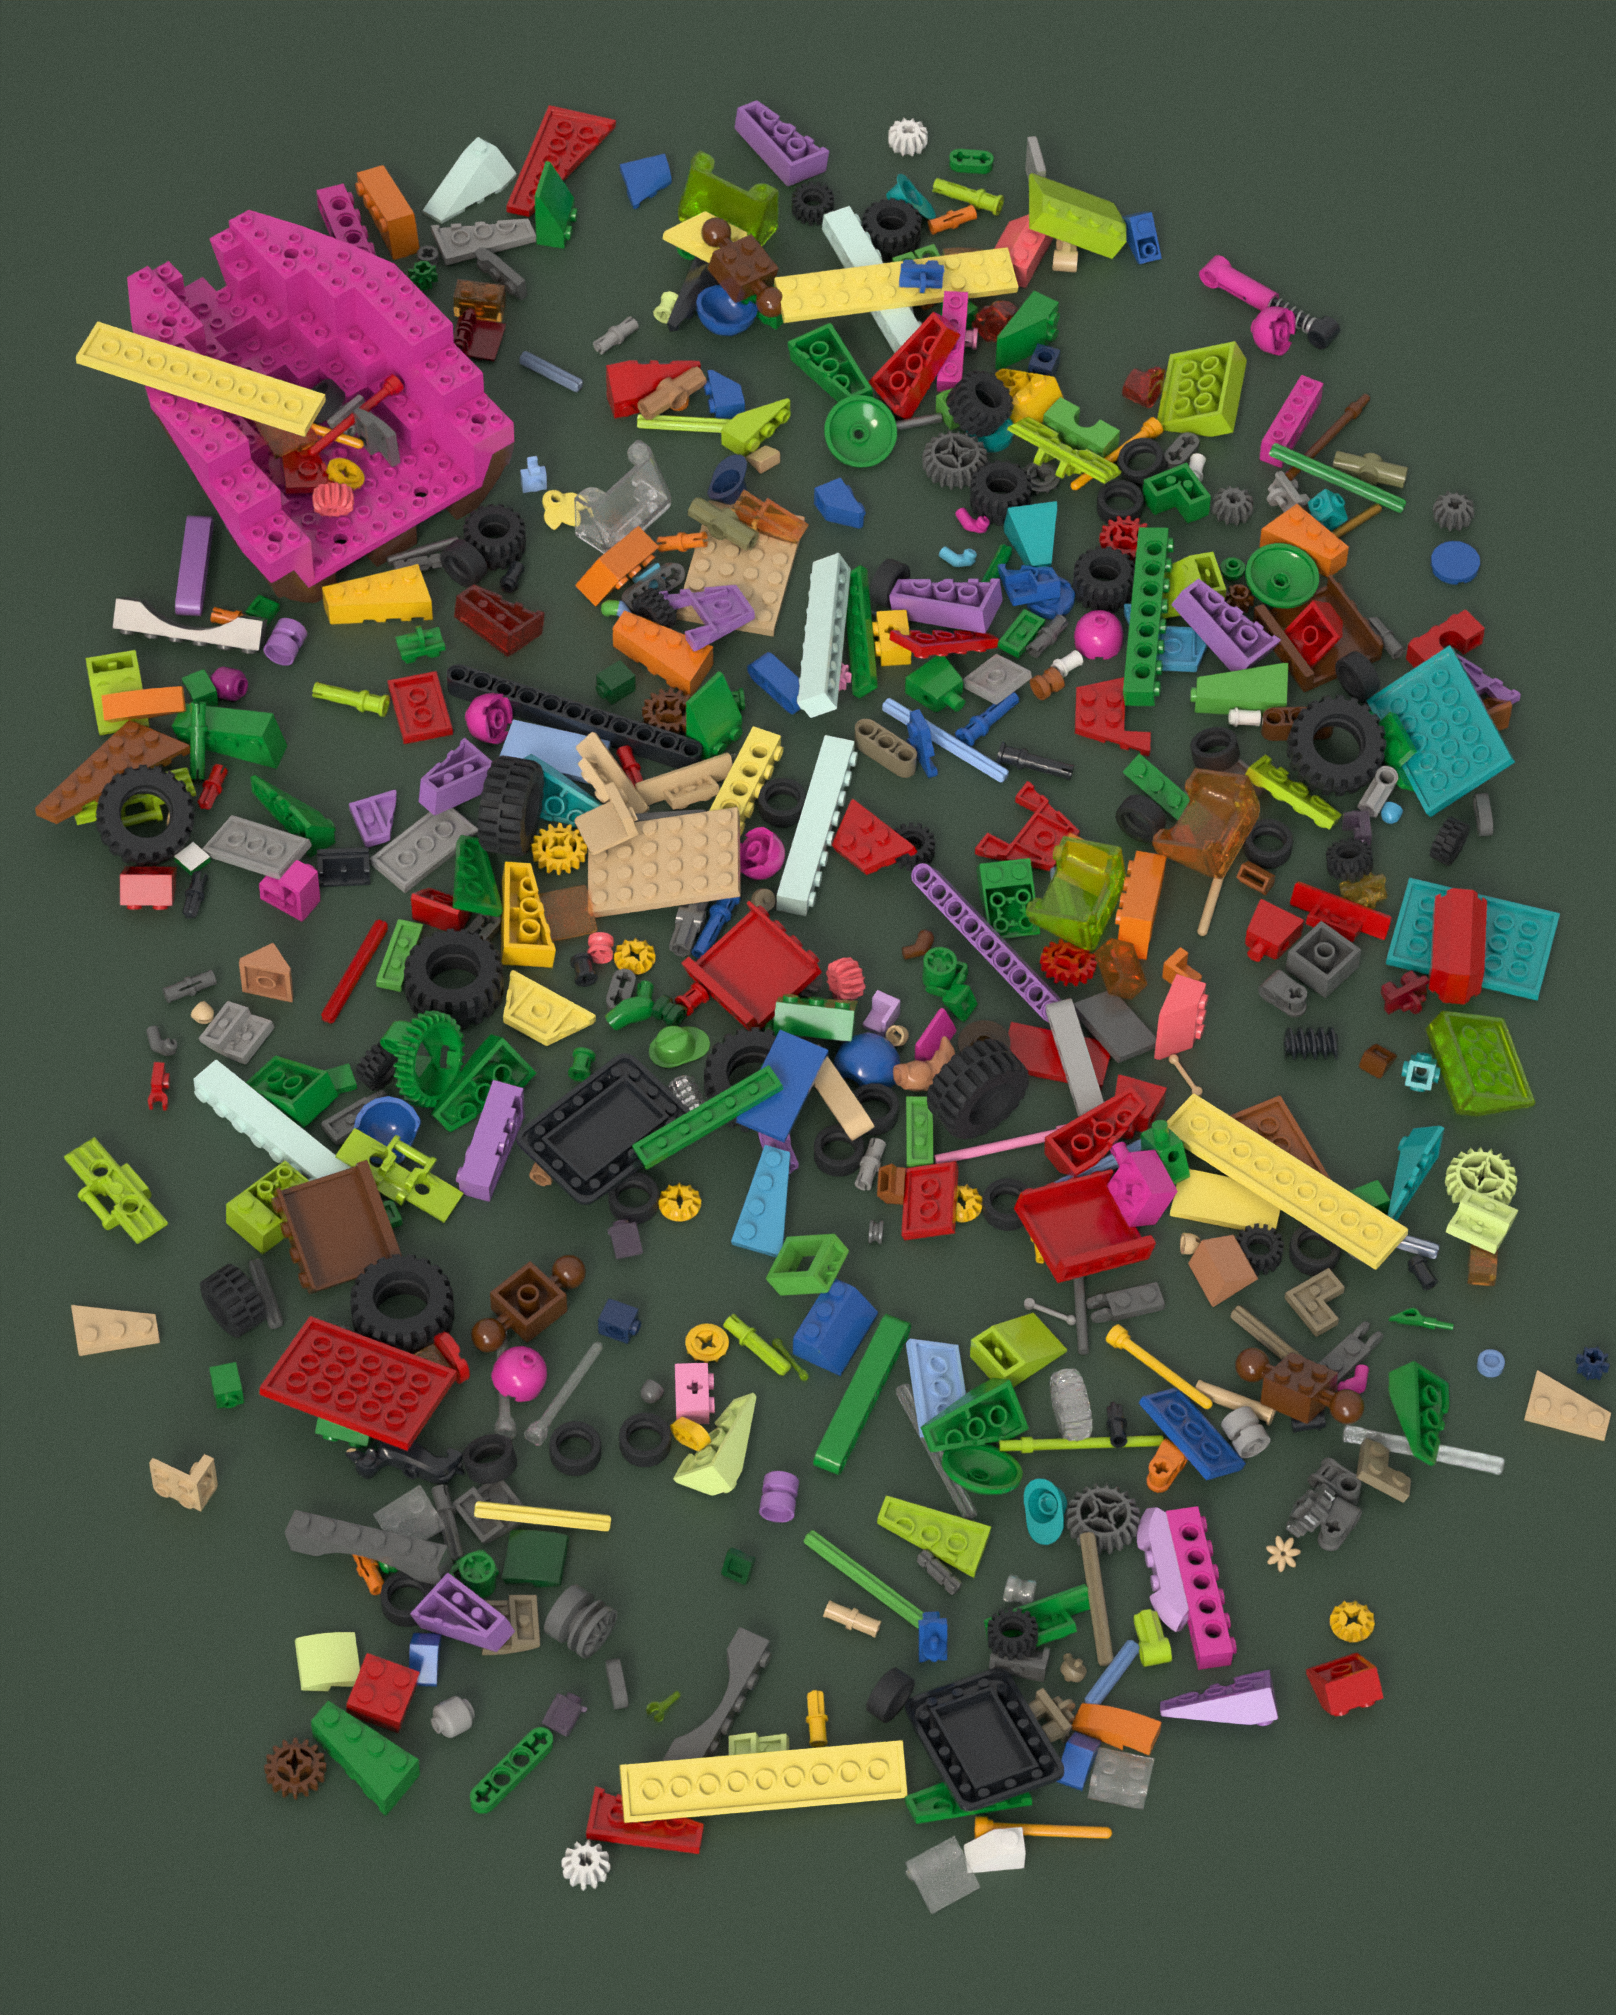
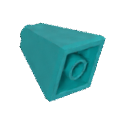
M1056 501L1011 507L1007 510L1003 527L1004 533L1026 566L1035 568L1051 567L1057 513Z

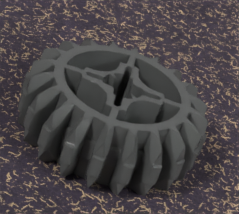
M948 430L946 435L939 432L937 438L932 437L930 443H926L924 453H922V466L924 471H926L927 478H932L933 484L940 482L941 488L947 485L951 490L955 486H958L960 490H962L963 485L971 487L973 473L977 472L979 466L985 467V463L988 462L983 442H978L977 436L970 438L968 432L963 435L959 430L957 433H951Z
M1095 1483L1093 1490L1085 1486L1083 1493L1076 1492L1074 1500H1070L1069 1509L1066 1511L1067 1530H1070L1071 1539L1077 1538L1078 1547L1081 1546L1080 1535L1093 1532L1096 1537L1098 1555L1102 1550H1107L1110 1555L1113 1552V1548L1121 1552L1123 1544L1129 1546L1132 1538L1137 1536L1140 1524L1139 1508L1136 1507L1135 1499H1129L1128 1491L1120 1493L1119 1486L1109 1489V1485L1106 1483L1104 1488H1100ZM1090 1508L1091 1514L1088 1515L1087 1519L1082 1520L1081 1515ZM1123 1517L1125 1520L1124 1524L1116 1529L1115 1523Z

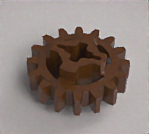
M669 688V691L665 693L663 689H659V695L652 692L650 694L651 700H644V707H642L643 723L679 734L680 731L686 733V714L683 717V711L686 712V702L691 698L689 694L683 697V690L673 693V688Z
M297 1738L293 1739V1744H288L286 1740H282L283 1747L279 1748L274 1745V1755L267 1754L266 1756L268 1764L264 1765L265 1774H267V1783L272 1784L274 1792L281 1789L282 1797L284 1798L289 1793H293L294 1799H297L298 1793L301 1792L305 1797H308V1790L310 1788L317 1791V1782L325 1781L324 1772H327L326 1763H324V1753H319L318 1745L316 1744L310 1748L308 1739H305L302 1744H298ZM295 1762H297L298 1767L296 1769V1774L294 1775L293 1770L295 1768Z

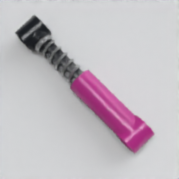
M1220 255L1214 256L1199 272L1201 281L1207 287H1219L1260 311L1271 306L1288 308V310L1294 313L1296 328H1302V331L1307 334L1309 342L1315 348L1322 350L1327 348L1340 333V326L1333 318L1323 316L1320 319L1310 317V314H1303V310L1298 311L1296 306H1289V302H1282L1283 300L1282 298L1279 299L1277 292L1232 268L1229 261Z

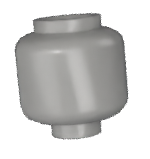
M453 1696L433 1708L431 1724L438 1734L442 1733L445 1737L453 1738L472 1727L475 1713L467 1699Z

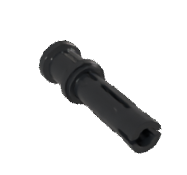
M1005 742L1001 743L996 760L998 764L1002 762L1016 766L1018 770L1025 767L1069 781L1074 770V765L1030 754L1027 748L1017 749L1007 746Z

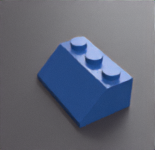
M835 1278L829 1292L820 1293L794 1335L793 1355L841 1376L877 1318L878 1311L855 1287Z

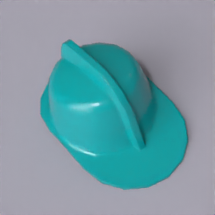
M898 174L897 184L887 192V199L905 200L906 204L911 203L913 205V209L917 208L922 216L930 220L935 219V210L928 200L914 187L905 175Z
M1037 1478L1030 1481L1023 1495L1027 1528L1034 1541L1039 1544L1049 1545L1054 1543L1062 1533L1064 1525L1063 1515L1067 1509V1498L1064 1492L1051 1481Z

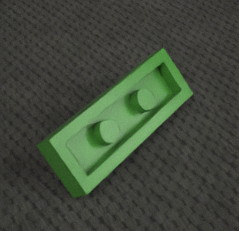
M398 919L376 979V987L402 992L405 984L404 963L406 957L410 955L412 947L419 945L424 931L423 924Z
M906 1096V1168L933 1164V1114L928 1109L927 1097Z

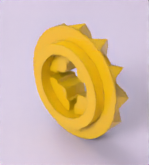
M335 458L329 462L326 469L327 474H329V480L338 484H347V486L352 488V491L360 488L364 483L362 470L352 461L344 458Z
M636 937L633 941L625 939L623 944L617 945L614 953L615 964L619 969L631 970L635 975L643 974L650 970L655 963L654 948L648 945L646 940L643 942L638 941ZM630 951L639 954V961L634 956L630 957Z
M679 1182L676 1186L668 1185L665 1191H661L659 1209L670 1220L687 1221L696 1216L701 1208L699 1192L692 1189L691 1185L684 1186ZM679 1195L683 1199V1205H681V1209H679V1205H677V1197Z
M968 1184L958 1186L957 1199L960 1196L963 1201H966L965 1209H963V1206L957 1203L956 1222H968L980 1214L982 1210V1196L978 1194L977 1188L972 1189Z
M701 1324L689 1331L686 1336L685 1345L687 1353L693 1356L695 1361L701 1360L704 1363H708V1361L715 1360L717 1362L721 1356L726 1355L729 1340L726 1332L719 1326ZM712 1339V1347L708 1346L702 1350V1342L707 1343Z
M1344 1600L1341 1605L1335 1606L1330 1616L1332 1631L1337 1637L1347 1642L1362 1641L1369 1637L1374 1629L1373 1613L1368 1610L1367 1604L1363 1606L1358 1604L1356 1600L1346 1603ZM1358 1615V1624L1353 1622L1346 1627L1348 1617L1353 1618Z

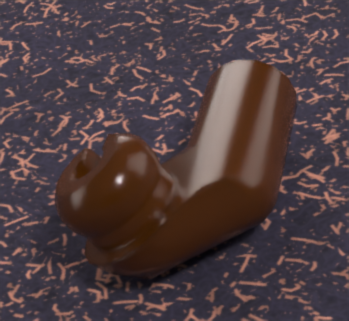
M921 930L914 945L902 947L904 960L924 956L934 943L933 933L928 930Z

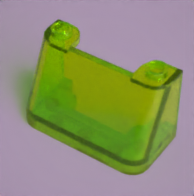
M699 150L690 162L678 205L679 220L684 222L706 211L747 232V236L752 234L762 247L778 229V189L767 184H756L749 191H746L712 174L711 172L714 169L713 157Z
M1063 836L1060 844L1055 846L1053 852V860L1056 861L1057 865L1053 878L1043 899L1036 897L1032 902L1028 903L1026 916L1029 917L1031 923L1083 950L1094 951L1123 891L1126 873L1122 848Z

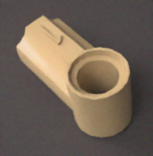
M1057 239V247L1054 249L1053 271L1076 273L1077 246Z

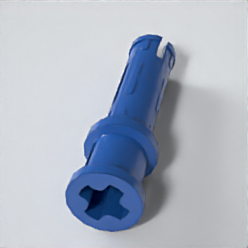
M1013 692L997 705L992 704L981 715L973 716L969 720V724L955 732L956 738L972 747L974 741L989 732V727L1019 703L1017 694Z
M740 897L717 900L715 905L711 906L709 910L710 918L691 951L695 958L699 959L712 947L724 923L730 921L732 917L731 912L734 906L739 904Z

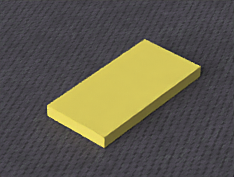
M1189 1169L1190 1177L1176 1185L1178 1192L1173 1198L1170 1216L1238 1230L1243 1229L1244 1231L1248 1225L1254 1229V1224L1259 1223V1228H1263L1264 1224L1268 1225L1269 1231L1272 1227L1277 1228L1281 1209L1231 1177Z

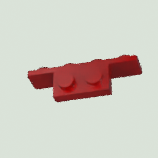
M1299 881L1294 886L1290 900L1292 906L1310 912L1305 924L1314 928L1322 921L1351 942H1354L1360 932L1385 940L1392 921V917Z

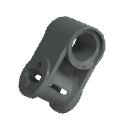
M1275 970L1258 987L1260 996L1266 1002L1273 1004L1288 1016L1297 1018L1306 1012V988L1292 980L1283 971Z
M1324 1458L1317 1472L1310 1474L1308 1477V1483L1314 1490L1318 1485L1321 1486L1324 1483L1336 1493L1334 1495L1335 1499L1340 1497L1353 1505L1358 1504L1360 1500L1361 1480L1356 1478V1474L1342 1467L1331 1458Z
M1337 1497L1328 1512V1518L1324 1523H1321V1531L1318 1535L1319 1546L1326 1551L1338 1550L1350 1531L1357 1525L1363 1509Z

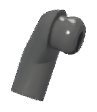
M150 1026L146 1029L152 1051L164 1056L175 1054L178 1044L174 1039L171 1042L170 1038L166 1040L161 1039L159 1027Z

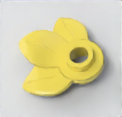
M550 490L542 498V504L545 509L544 520L551 529L556 530L561 523L581 527L582 514L580 510L588 505L583 497L575 493L563 494L557 490Z

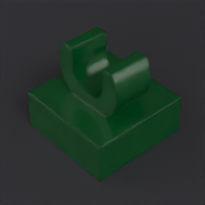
M731 1547L727 1551L721 1575L746 1585L750 1581L756 1558Z

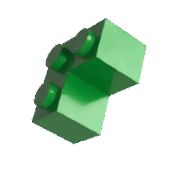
M1187 462L1144 479L1143 499L1154 515L1176 507L1187 524L1209 515L1211 496Z

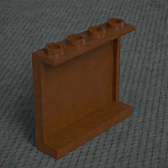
M1332 575L1328 576L1327 586L1316 590L1314 596L1301 606L1288 609L1273 608L1268 611L1265 605L1261 604L1254 609L1253 623L1258 622L1264 627L1263 631L1270 636L1275 635L1281 640L1273 651L1282 663H1288V672L1303 692L1337 679L1335 671L1336 662L1352 651L1363 654L1371 663L1381 660L1382 648L1384 647L1382 638L1374 633L1368 619L1362 617L1355 602L1348 598L1341 583H1337ZM1315 600L1331 604L1343 621L1342 638L1311 669L1284 633V630Z
M367 1160L358 1162L355 1167L284 1190L277 1188L273 1194L274 1198H271L275 1213H280L283 1223H280L282 1234L285 1239L289 1238L292 1248H289L291 1259L294 1264L298 1263L301 1272L298 1273L300 1284L303 1289L307 1288L309 1295L355 1280L360 1273L364 1274L365 1267L371 1263L373 1265L377 1264V1260L385 1257L389 1259L395 1254H400V1257H402Z

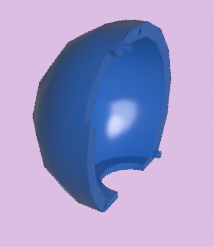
M714 285L704 289L698 295L696 301L697 314L702 324L710 332L721 336H734L745 331L754 322L758 310L757 306L749 301L748 305L743 304L741 301L734 303L721 285Z
M867 1032L853 1036L852 1041L842 1043L834 1058V1066L843 1079L850 1078L860 1087L875 1083L891 1088L896 1084L893 1068L895 1065L900 1064V1056L888 1039Z
M387 1096L375 1098L364 1105L356 1116L354 1128L386 1147L395 1135L401 1137V1141L412 1147L421 1122L412 1106L402 1099ZM395 1149L393 1150V1153L397 1156L395 1162L397 1164L401 1163L406 1156ZM379 1157L370 1158L372 1162L383 1163V1160Z

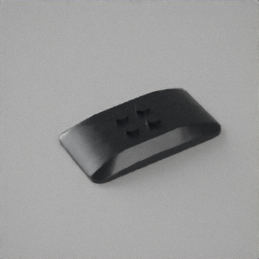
M622 1053L615 1056L522 1127L517 1134L516 1140L519 1147L573 1200L582 1205H590L644 1166L634 1152L633 1144L688 1113L690 1109L634 1056Z
M1001 1668L991 1669L908 1699L905 1703L906 1715L924 1750L958 1807L964 1811H976L1055 1783L1064 1776L1065 1770L1061 1759L1007 1670Z

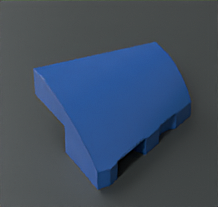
M665 154L620 164V172L626 184L627 195L633 209L640 207V202L646 197H654L660 189H665L672 183Z
M1006 564L998 565L1001 581L1013 606L1060 597V579L1052 567L1035 568L1022 565L1020 570L1006 569Z

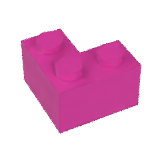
M298 860L290 866L279 880L265 876L259 883L260 898L301 922L306 919L320 902L318 871L310 864H304Z

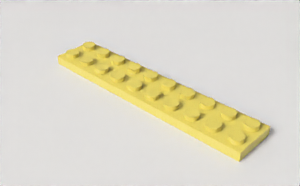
M1008 247L914 259L916 264H925L929 260L938 261L939 265H944L942 289L925 288V293H919V288L899 287L900 266L903 264V261L776 277L774 280L775 287L783 294L781 313L784 323L941 303L944 300V291L968 292V299L1017 293L1018 284Z
M101 322L96 323L76 355V362L78 364L304 437L326 401L325 394Z
M1194 1093L1167 1121L1168 1128L1182 1140L1185 1149L1375 1270L1408 1235V1229Z
M903 1740L619 1765L624 1823L897 1799L907 1796Z

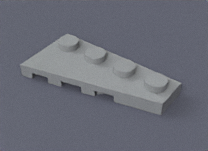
M528 218L497 221V224L475 222V226H461V223L451 224V227L439 228V225H431V233L445 265L475 258V250L479 247H485L487 250L495 253L536 242V234Z

